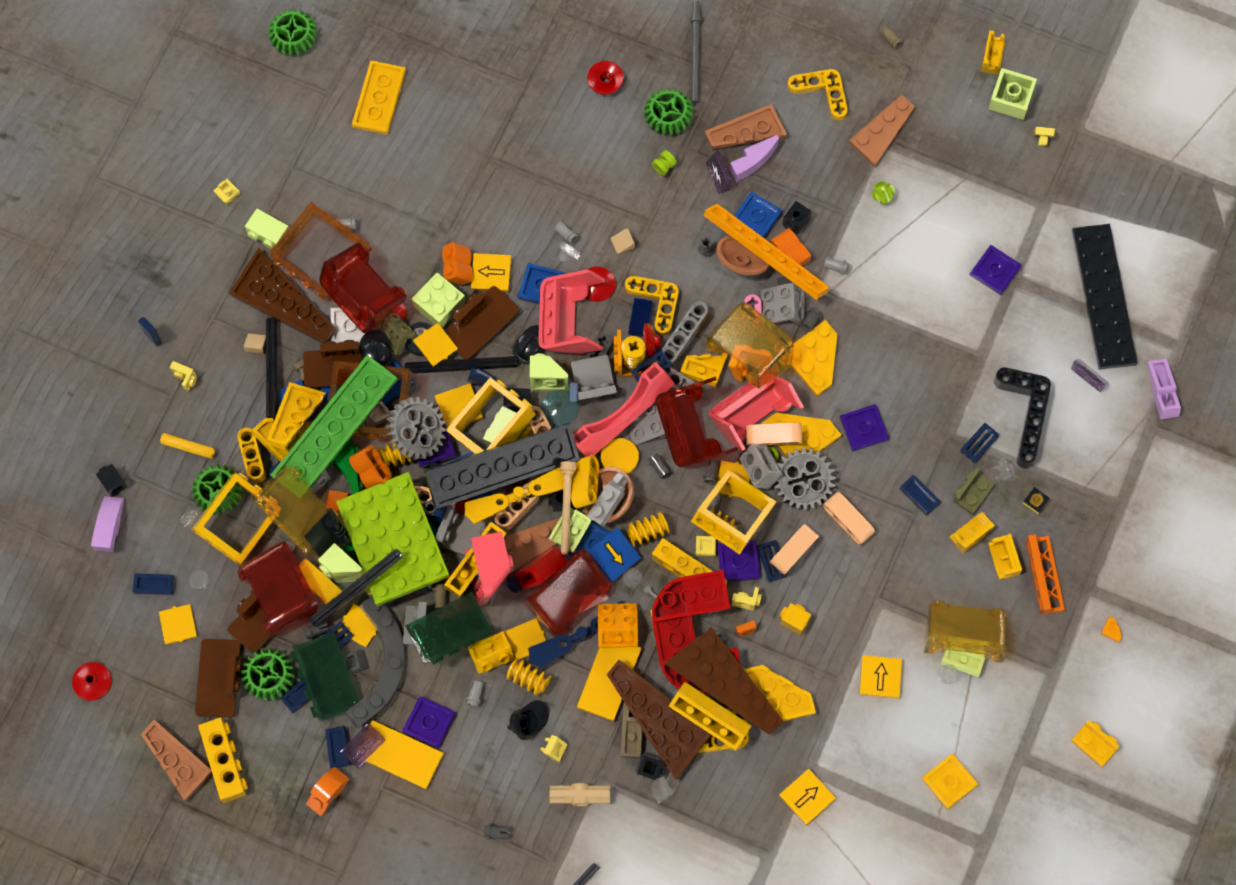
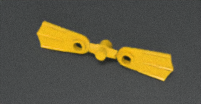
M559 467L532 480L529 483V487L525 489L516 487L513 493L509 495L498 493L465 502V516L473 524H476L506 509L508 503L514 501L521 502L524 497L531 494L541 496L561 491L564 487V475H562ZM539 486L541 489L536 491L534 487ZM501 500L503 504L497 505L496 502Z

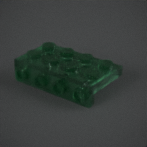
M472 592L405 625L424 664L432 662L433 665L444 660L443 655L448 653L451 656L459 652L458 647L464 645L467 648L476 643L474 639L480 637L482 640L490 636V631L495 629L494 625L489 626Z
M334 632L300 645L292 646L294 651L290 653L294 663L298 662L300 669L297 670L300 681L304 680L307 688H304L307 700H312L313 706L310 709L314 718L318 717V720L321 722L345 713L359 702Z

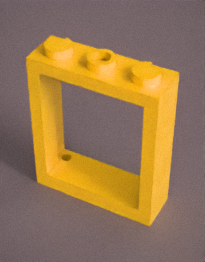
M489 378L446 431L472 453L476 454L484 451L462 434V432L496 391L518 406L520 410L486 450L514 441L536 414L531 410L532 405L528 401L518 399L520 396L512 389L510 391L506 390L507 386L499 379L496 382Z
M728 469L699 507L691 522L740 554L769 515L776 501ZM724 486L762 511L746 535L707 510Z
M234 473L230 476L191 529V531L237 565L242 564L282 509L278 505V500L272 496L268 498L263 494L264 490L257 485L252 486L247 482L249 479L241 473ZM235 483L272 509L241 553H238L204 527Z

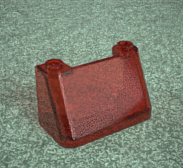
M357 242L324 262L319 282L325 292L362 333H367L406 300L407 295L401 287L393 286L390 288L368 264L370 256L368 249L363 247L360 242Z
M285 541L274 545L239 566L237 571L238 577L241 582L244 581L246 584H250L265 614L264 621H262L263 627L266 632L269 631L271 637L309 622V618L317 612L316 599L291 549Z
M581 548L537 588L535 592L528 595L522 603L552 636L557 634L560 636L568 630L566 626L600 595L604 597L611 591V583L584 548Z

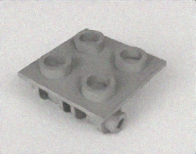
M659 400L654 402L628 425L631 440L635 446L657 437L658 439L666 438L667 431Z

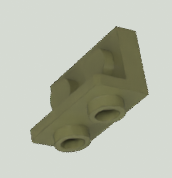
M395 313L382 314L375 330L384 332L387 335L391 351L395 355H401L407 339L416 337L411 327Z
M976 468L974 472L970 470L964 479L967 481L963 487L959 486L953 494L956 496L953 503L971 515L976 512L995 485L994 482L979 473V468Z

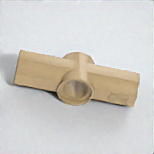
M575 783L571 784V786L553 785L550 786V804H571L572 806L610 804V786H589V784Z

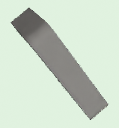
M695 302L662 348L665 355L673 356L670 360L673 367L666 371L667 375L672 380L679 381L678 384L671 387L668 391L687 403H693L698 399V384L673 368L707 320L708 307L704 302ZM701 310L704 314L696 315L695 312ZM687 325H691L694 328L692 330H687L684 327ZM676 340H681L684 343L681 345H676L674 342ZM660 357V358H659L658 360H656L655 362L658 363V362H659L660 360H662L663 358ZM688 389H692L695 391V393L689 395L685 391Z

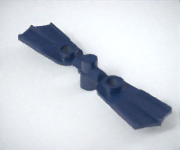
M598 616L591 621L590 626L587 628L578 627L576 633L569 637L560 635L529 647V661L541 669L568 652L572 647V643L584 641L593 632L598 634V628L595 626L598 624ZM560 642H565L567 644L566 647H561L559 645Z

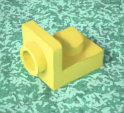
M173 361L170 366L173 376L184 380L182 386L184 390L189 391L197 381L195 371Z
M755 587L753 597H749V594L744 592L733 593L731 606L754 611L755 605L759 606L762 594H758L759 588Z

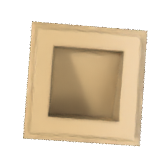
M628 228L610 238L617 255L635 249V244Z
M248 333L244 343L245 352L264 354L266 335Z

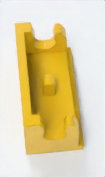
M989 30L981 72L999 75L1005 46L1004 34L996 37L995 31Z
M981 512L949 536V538L962 553H965L989 534L995 525Z
M1011 534L992 539V542L988 543V547L998 579L1003 580L1019 576L1022 568Z

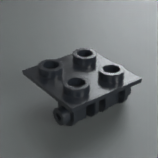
M331 508L304 536L319 558L334 543L347 546L351 542L348 531Z

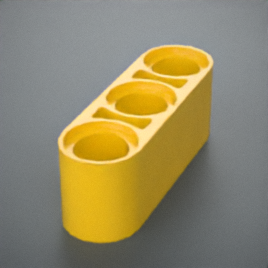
M242 428L238 432L237 438L247 475L253 484H262L267 476L257 438L251 433L252 429ZM252 436L249 441H243L244 437ZM256 453L255 458L248 459L249 454ZM255 471H261L259 476H252Z
M594 455L580 458L579 461L575 462L576 472H574L572 477L571 501L577 509L595 504L597 501L599 462Z
M304 559L291 572L324 604H327L342 592L337 585L307 559Z

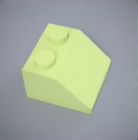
M541 353L530 356L531 390L569 391L568 374L550 356Z
M335 543L318 559L321 565L319 568L322 573L330 580L333 579L336 583L355 582L364 574L363 569Z

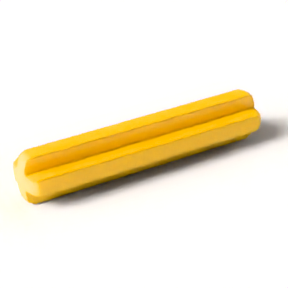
M163 433L160 438L161 444L210 459H213L216 450L209 446Z

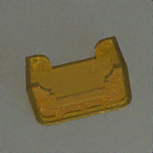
M746 302L737 305L706 339V347L709 351L718 353L724 349L745 366L747 381L758 389L792 366L794 346L791 338Z
M286 465L253 497V501L309 556L314 549L304 536L323 517L329 508L298 477L300 473L293 466L289 468ZM332 508L336 516L340 518L341 515L334 508Z
M933 601L932 604H929L927 611L924 653L934 654L935 649L941 648L940 652H945V650L984 654L985 658L991 655L993 662L1002 663L1007 651V613L1000 608L989 610L949 605L943 601Z

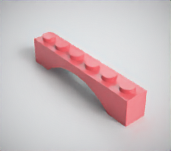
M654 362L641 374L634 392L617 411L603 420L583 425L573 434L575 445L585 457L595 456L673 387L675 383Z

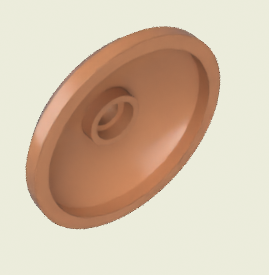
M730 235L723 237L717 244L716 254L718 259L726 268L737 274L757 275L765 272L770 266Z
M615 467L600 469L598 476L597 499L608 482L617 473L622 474L628 479L624 486L625 490L623 493L625 495L607 523L617 520L628 510L634 495L631 478L624 471ZM594 504L582 507L586 516Z

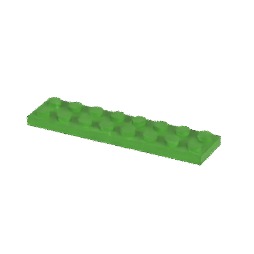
M366 355L270 476L302 500L398 378L370 356Z

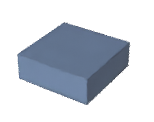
M569 382V402H576L578 384L576 382Z

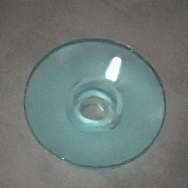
M566 390L549 392L543 398L540 407L548 423L554 426L570 424L576 418L579 409L577 401L569 402V392ZM561 403L563 406L557 408L556 404Z

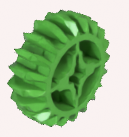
M295 8L292 12L286 9L284 14L280 11V16H274V21H270L268 37L271 45L278 52L282 51L284 55L289 52L291 57L293 53L299 56L300 51L306 53V48L311 49V43L316 41L317 26L314 19L310 18L308 13L304 14L302 9L299 12ZM297 23L304 25L306 28L298 26ZM280 37L288 39L289 42L282 40Z
M665 87L663 92L658 89L657 94L652 92L651 98L648 97L647 104L644 105L646 123H650L649 127L651 129L655 128L656 133L661 130L663 136L666 132H669L670 136H672L673 131L679 134L680 129L685 131L686 125H690V119L693 118L692 102L688 99L687 94L682 95L681 89L678 92H675L674 87L671 91H668L667 87ZM676 104L680 105L683 109V114L676 108ZM654 109L661 114V119L654 114Z
M216 464L214 469L211 465L208 466L209 470L207 471L202 468V475L196 473L198 480H192L195 486L191 487V491L194 493L192 498L196 500L195 504L200 506L201 511L207 509L220 491L218 488L224 486V479H229L234 474L233 468L228 469L225 464L220 468V465ZM235 483L232 490L226 495V499L215 510V515L218 516L220 510L223 514H226L225 509L227 508L232 511V504H239L236 499H242L240 492L244 491L243 487ZM203 489L210 493L209 501L203 498Z
M262 648L260 655L254 651L255 658L248 656L247 659L250 663H243V666L247 669L241 671V674L245 676L241 679L243 683H246L244 688L246 690L250 689L249 694L251 696L256 694L255 697L258 700L262 695L264 701L268 700V696L275 700V694H278L281 698L283 696L282 690L285 692L289 691L286 685H293V682L289 679L295 678V675L290 673L295 670L293 666H289L292 663L291 659H286L287 655L285 653L280 655V650L278 649L274 654L272 648L268 649V653ZM271 660L265 666H258L264 661ZM277 662L283 666V677L275 672ZM253 672L260 676L259 687L253 682ZM265 673H272L271 676L268 675L267 677H265L264 675ZM273 682L278 683L276 686L268 688L269 684Z

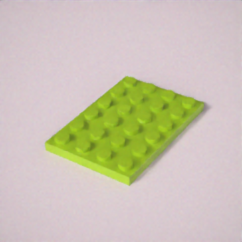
M409 472L387 480L383 484H377L336 501L364 574L394 549H399L402 552L403 558L368 585L376 606L450 577Z

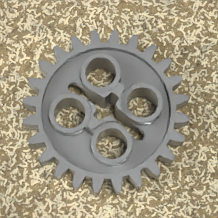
M410 397L407 400L400 401V404L394 405L395 410L389 412L393 417L387 418L391 424L387 425L386 428L391 429V432L386 435L393 438L389 443L395 442L394 450L400 448L399 455L406 453L407 459L412 456L413 460L419 459V457L420 459H425L426 456H433V453L439 451L437 447L443 446L440 440L446 439L442 435V432L447 430L442 428L446 421L440 420L443 414H437L439 407L433 409V402L427 404L426 398L420 401L419 397L414 399ZM408 412L412 414V420L409 419ZM425 419H428L429 427L426 425ZM404 430L407 432V438L403 435ZM421 437L424 438V445L420 441Z
M804 447L801 449V453L794 449V455L787 452L788 459L781 457L783 464L777 463L782 474L775 481L778 482V485L774 489H780L777 496L784 495L782 502L789 500V507L795 503L797 510L800 505L803 506L804 510L807 509V505L814 509L815 502L821 506L820 499L827 501L828 499L825 494H832L829 487L832 488L835 485L830 482L836 479V477L830 476V473L835 470L828 468L831 462H824L827 456L819 457L820 451L814 455L812 448H810L808 453H806ZM807 462L815 464L814 472L807 471ZM789 467L797 470L796 477L788 476L787 470ZM816 473L821 474L819 477L807 480L806 484L804 481L788 485L789 481L801 478L802 474L804 476ZM813 480L821 483L819 491L812 489L811 483ZM794 486L802 488L803 493L801 496L794 495Z

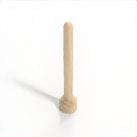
M569 461L561 462L560 471L564 475L561 553L563 555L569 552L572 476L576 472V463Z

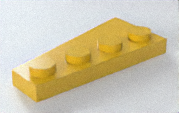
M289 382L268 435L266 445L285 450L325 399L326 393Z

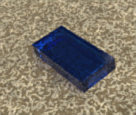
M634 298L628 335L643 337L644 325L650 322L653 301Z

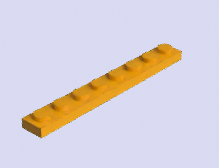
M716 203L705 210L703 216L811 297L817 300L828 293L830 288L828 285Z

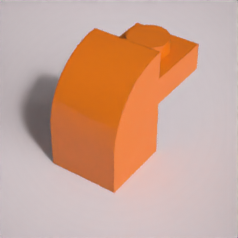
M333 767L315 784L306 805L320 816L324 815L333 799L342 793L349 778Z

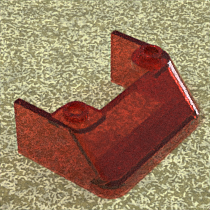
M716 376L660 393L656 397V406L674 463L679 467L719 458L738 451V447L721 450L720 444L716 439H704L694 403L703 398L702 385L716 381Z

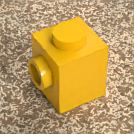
M790 603L789 607H784L779 615L781 617L780 624L801 636L810 621L811 614L806 612L803 606Z

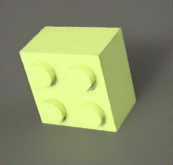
M1001 68L988 109L1024 120L1037 79Z
M438 273L412 298L413 307L434 325L438 323L442 329L453 318L454 312L459 307L463 308L466 302L465 295Z

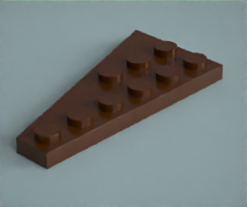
M258 247L230 290V296L325 344L333 335L335 327Z
M712 627L664 663L768 735L784 723Z
M618 659L607 673V676L674 779L677 780L710 738L711 734L670 708L671 700Z

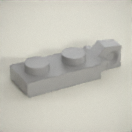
M617 473L608 482L587 517L604 527L624 497V486L628 479L622 474Z

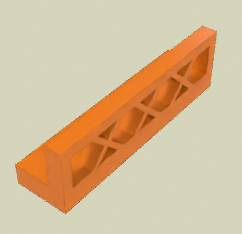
M1036 534L1028 535L1025 541L1040 613L1045 615L1064 612L1065 608L1050 537H1036ZM1038 542L1046 543L1047 549L1044 554L1039 552ZM1042 559L1050 563L1051 568L1048 572L1043 570ZM1046 577L1054 582L1052 591L1047 589ZM1050 596L1058 600L1059 607L1051 608Z

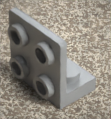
M793 282L762 289L761 324L766 326L790 320L800 326L805 320L804 290Z
M608 355L571 362L574 382L578 384V400L617 393L613 383Z
M448 505L435 540L438 547L465 556V550L472 548L471 538L479 537L483 533L486 524L484 521L473 524L465 515L457 513L455 506Z

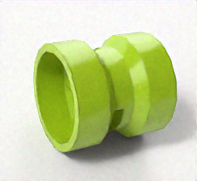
M664 150L660 157L655 159L651 165L658 174L665 176L668 173V169L673 168L677 164V160L670 152Z

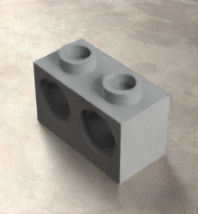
M752 443L739 458L755 488L770 489L782 474L766 444Z

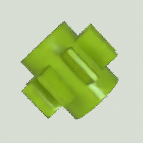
M880 181L873 186L874 191L871 192L874 201L877 200L880 204H885L893 199V193L896 191L893 184Z

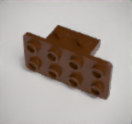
M492 286L484 294L479 291L476 295H471L467 300V304L463 308L459 307L454 312V323L445 333L458 348L456 352L463 359H471L519 313V308L496 286Z
M345 340L343 343L327 341L325 344H320V350L305 351L303 353L305 387L342 386L362 362L358 341Z
M276 574L268 584L262 581L260 585H255L251 590V595L247 599L244 598L240 601L236 610L239 616L229 625L227 631L250 652H258L306 600V595L282 574Z
M203 639L201 641L195 714L198 717H234L236 696L240 690L238 673L241 672L242 662L240 661L241 643L239 640Z

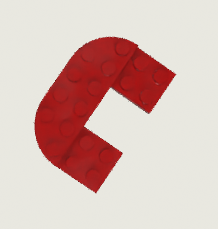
M724 570L677 578L665 585L654 601L652 623L660 667L666 679L677 689H680L683 683L686 682L701 693L708 694L664 663L695 640L691 616L730 609ZM738 648L729 649L740 664Z

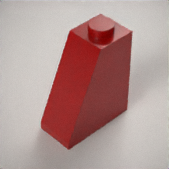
M555 546L540 554L514 574L525 590L542 584L566 564L567 561L565 560V555L561 553V549Z

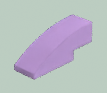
M778 135L744 149L743 157L730 163V172L736 182L754 173L770 158L778 146Z
M1167 359L1148 361L1151 387L1160 420L1179 417L1181 406L1176 395L1177 387Z
M104 496L91 543L93 550L113 552L115 539L119 532L124 498Z

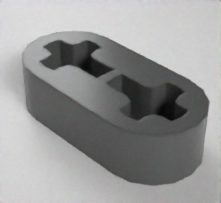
M605 333L597 335L594 342L600 345L599 341L606 339L607 344L603 345V350L588 353L587 358L595 357L597 353H599L598 356L608 355L612 346L611 337Z

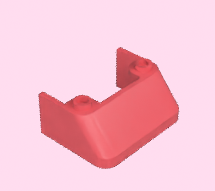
M587 269L548 277L543 280L540 287L539 345L541 348L547 351L576 355L603 350V346L587 337L574 336L575 302L584 300L588 295V286L604 283V278Z
M763 372L710 409L708 414L730 444L743 451L746 449L743 442L746 438L745 430L747 425L755 424L773 410L786 412L792 405L799 409L804 408L790 382L771 372Z
M502 531L471 538L480 576L478 581L476 577L472 580L478 606L488 603L510 573V567H513L512 557L507 554ZM470 549L465 550V556H466V554L469 552Z

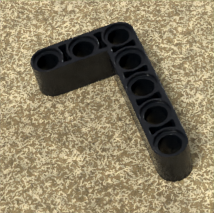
M1003 367L996 373L994 378L995 386L1001 390L1030 396L1017 454L1018 466L1027 469L1033 465L1037 456L1051 382L1050 379L1042 375ZM999 376L1007 377L1008 381H1002ZM1023 380L1027 385L1022 386L1018 381ZM1041 384L1045 387V389L1040 390L1037 387V385ZM1033 402H1039L1042 407H1035ZM1029 420H1036L1038 425H1032ZM1026 437L1033 438L1035 442L1029 443ZM1022 455H1028L1031 460H1024Z

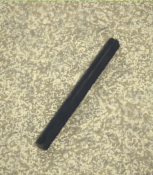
M272 317L266 319V418H273L275 420L277 415V321Z
M517 357L442 360L434 367L429 361L405 363L404 367L407 374L471 370L472 367L480 369L517 367Z
M394 549L309 618L310 623L314 627L320 625L403 558L402 552L399 549Z

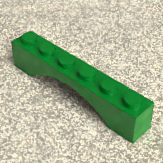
M351 438L332 462L347 479L353 495L363 491L364 486L362 481H359L358 473L353 469L349 461V457L359 451L358 444H354ZM352 541L347 546L343 545V551L348 556L357 555Z

